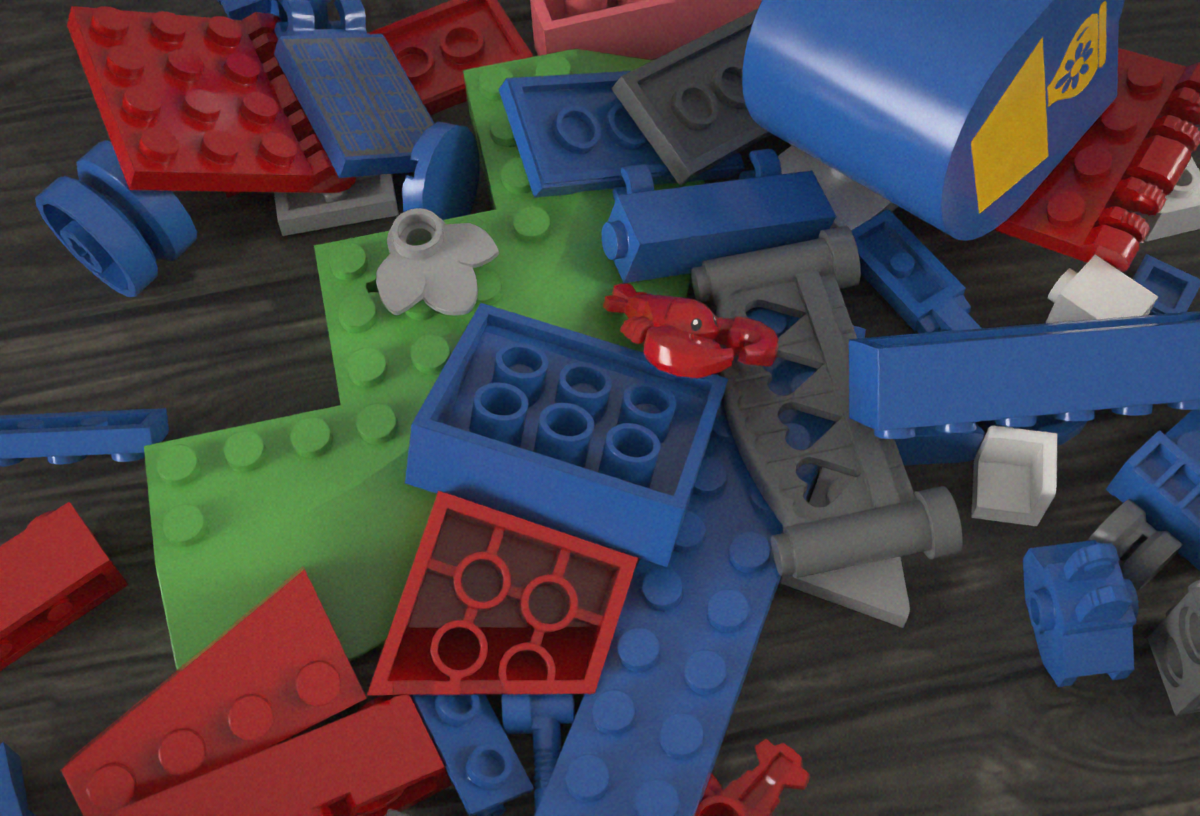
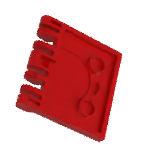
M71 6L67 27L129 190L340 193L346 191L355 183L357 177L339 178L274 55L278 41L274 29L276 22H282L279 16L271 13L254 12L243 20H233L224 16L209 18L176 15L166 11L149 13L118 10L107 6L98 8Z
M1118 48L1117 97L1022 206L994 230L1087 263L1094 255H1097L1119 271H1127L1139 251L1140 242L1143 243L1150 230L1148 227L1149 223L1145 221L1146 219L1135 213L1140 212L1142 215L1156 216L1157 213L1161 212L1167 200L1165 196L1173 191L1191 159L1192 151H1195L1200 143L1199 127L1194 126L1195 124L1200 126V62L1185 67Z

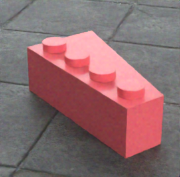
M530 0L534 46L538 56L572 49H582L647 60L656 59L758 9L762 0Z

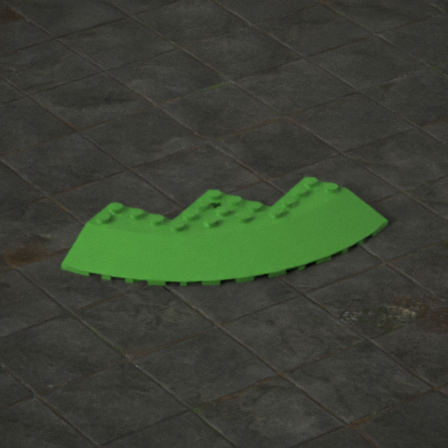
M572 49L463 70L470 119L492 210L445 219L443 221L446 224L471 223L482 228L491 236L499 250V255L491 262L473 268L477 279L478 297L472 311L465 315H445L430 308L422 299L404 313L399 315L392 314L383 304L376 284V272L381 263L390 254L387 245L389 231L314 245L341 405L144 446L155 566L177 670L231 627L256 604L265 599L302 566H304L348 660L356 659L374 648L378 652L383 650L437 496L436 493L405 484L411 424L480 303L644 353V342L641 344L633 343L631 339H628L624 336L625 334L620 332L624 321L629 319L625 313L609 312L603 307L605 296L612 295L614 285L623 283L614 260L608 259L605 255L601 239L603 225L608 222L615 203L612 193L613 189L582 191L574 194L534 198L499 88L506 78L633 71L653 60ZM705 181L686 182L681 186L679 183L654 185V191L705 184ZM424 240L416 241V242H414L412 245H413V246L423 245V244L427 243V241H424ZM691 273L629 282L627 284H631L636 292L686 298L692 277Z

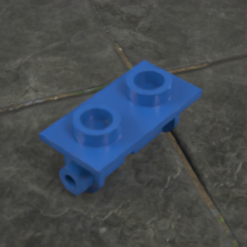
M485 694L410 695L469 816H500L506 811L503 803L533 791L534 787Z

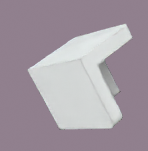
M990 426L974 459L971 518L1037 526L1056 494L1057 433Z

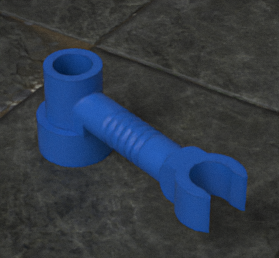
M502 694V715L505 734L533 733L534 773L536 774L534 776L536 781L534 783L536 788L534 790V816L562 750L561 725L573 724L575 719L574 694Z

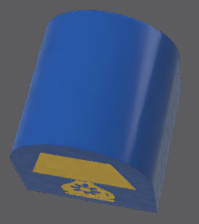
M762 0L751 27L744 55L742 85L745 104L750 116L761 128L953 238L963 241L973 240L991 232L1015 213L1117 97L1119 0Z

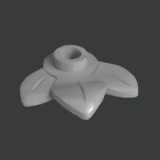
M416 208L407 210L395 219L387 236L390 254L381 263L376 272V284L380 298L385 307L394 315L404 313L422 299L430 308L445 315L468 314L475 306L478 297L477 279L473 268L491 262L499 255V250L491 236L474 224H446L435 213L427 209ZM420 240L427 241V243H425V244H423V245H418V246H413V245H412V244H413L414 242H416V241H420Z

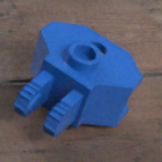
M1096 540L1035 547L1029 548L1023 557L1025 601L1042 663L1058 687L1071 686L1080 676L1108 673L1112 680L1126 679L1134 671L1132 626L1137 622L1136 618L1139 611L1138 597L1133 583L1127 578L1123 579L1118 562L1119 557L1115 545L1112 543H1097Z

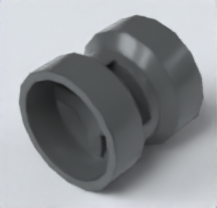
M1131 499L1126 500L1087 540H1096L1097 543H1112L1115 545L1123 579L1127 578L1133 583L1136 593L1147 585L1183 546L1170 532L1157 531L1146 522V512Z

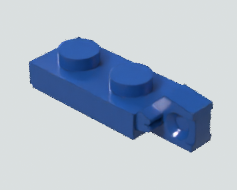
M889 209L884 210L851 230L858 249L860 274L914 331L917 330L919 334L982 329L968 314L970 313L969 309H971V306L964 297L966 288Z

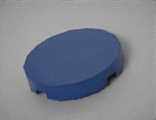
M436 122L422 133L411 152L410 160L418 161L414 177L406 175L403 182V212L416 208L427 209L435 213L442 220L470 215L476 198L480 176L479 150L475 136L466 126Z

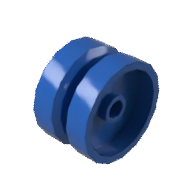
M104 140L96 144L76 162L79 180L68 176L57 178L35 197L36 207L45 223L59 241L90 272L113 290L127 297H136L158 276L155 258L163 261H175L196 241L197 231L190 215L172 191L129 190L112 143Z

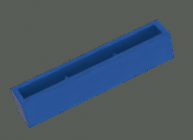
M1200 311L849 339V419L874 429V436L878 438L907 439L915 436L916 427L935 426V429L940 432L968 433L976 430L978 421L995 420L997 425L1006 427H1028L1036 424V416L1054 414V418L1064 421H1088L1095 419V410L1111 409V412L1120 415H1148L1152 413L1153 404L1167 403L1168 407L1175 409L1200 410Z

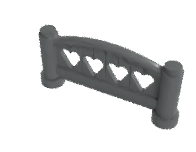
M848 226L825 229L820 231L819 239L705 260L702 262V266L693 267L691 269V277L696 300L701 303L709 302L711 306H715L716 317L734 318V316H742L748 318L746 316L748 310L754 307H762L800 318L778 338L777 357L818 369L793 393L785 396L777 395L770 390L768 386L772 381V374L766 371L762 366L748 365L738 361L739 355L734 356L731 367L717 373L718 376L728 378L722 404L737 449L758 490L784 528L783 533L771 536L773 557L779 575L792 574L794 578H800L924 552L929 559L960 553L962 549V528L959 513L950 491L945 486L913 492L895 440L878 438L874 436V429L849 419V339H857L840 289L858 286L860 282L859 254L850 228ZM719 344L721 349H726V345ZM795 409L837 423L810 448L796 450L787 444L786 437L789 434L790 428L784 425L778 416L785 410ZM814 464L856 477V479L829 505L814 507L804 499L803 495L807 490L808 484L797 476L796 470L802 465Z

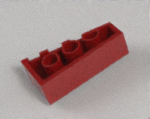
M304 566L71 757L61 771L83 816H118L116 812L118 809L266 750L366 699L365 693Z
M384 695L367 702L352 715L116 810L118 816H386L388 809L402 812L448 788L452 784L410 695H399L396 697Z

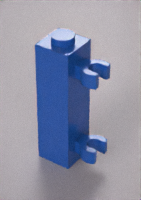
M773 149L750 152L749 158L755 170L742 171L739 175L740 180L654 191L652 175L645 164L622 167L620 172L626 186L613 189L612 193L615 203L608 222L603 225L601 239L605 255L608 259L614 260L623 283L688 274L691 273L693 267L702 266V262L705 260L819 239L820 231L830 229L837 216L812 170L782 174L780 160Z

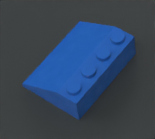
M480 303L411 424L405 484L436 494L439 490L636 558L668 567L728 378L715 374L703 378L675 376L658 370L646 360L643 352Z

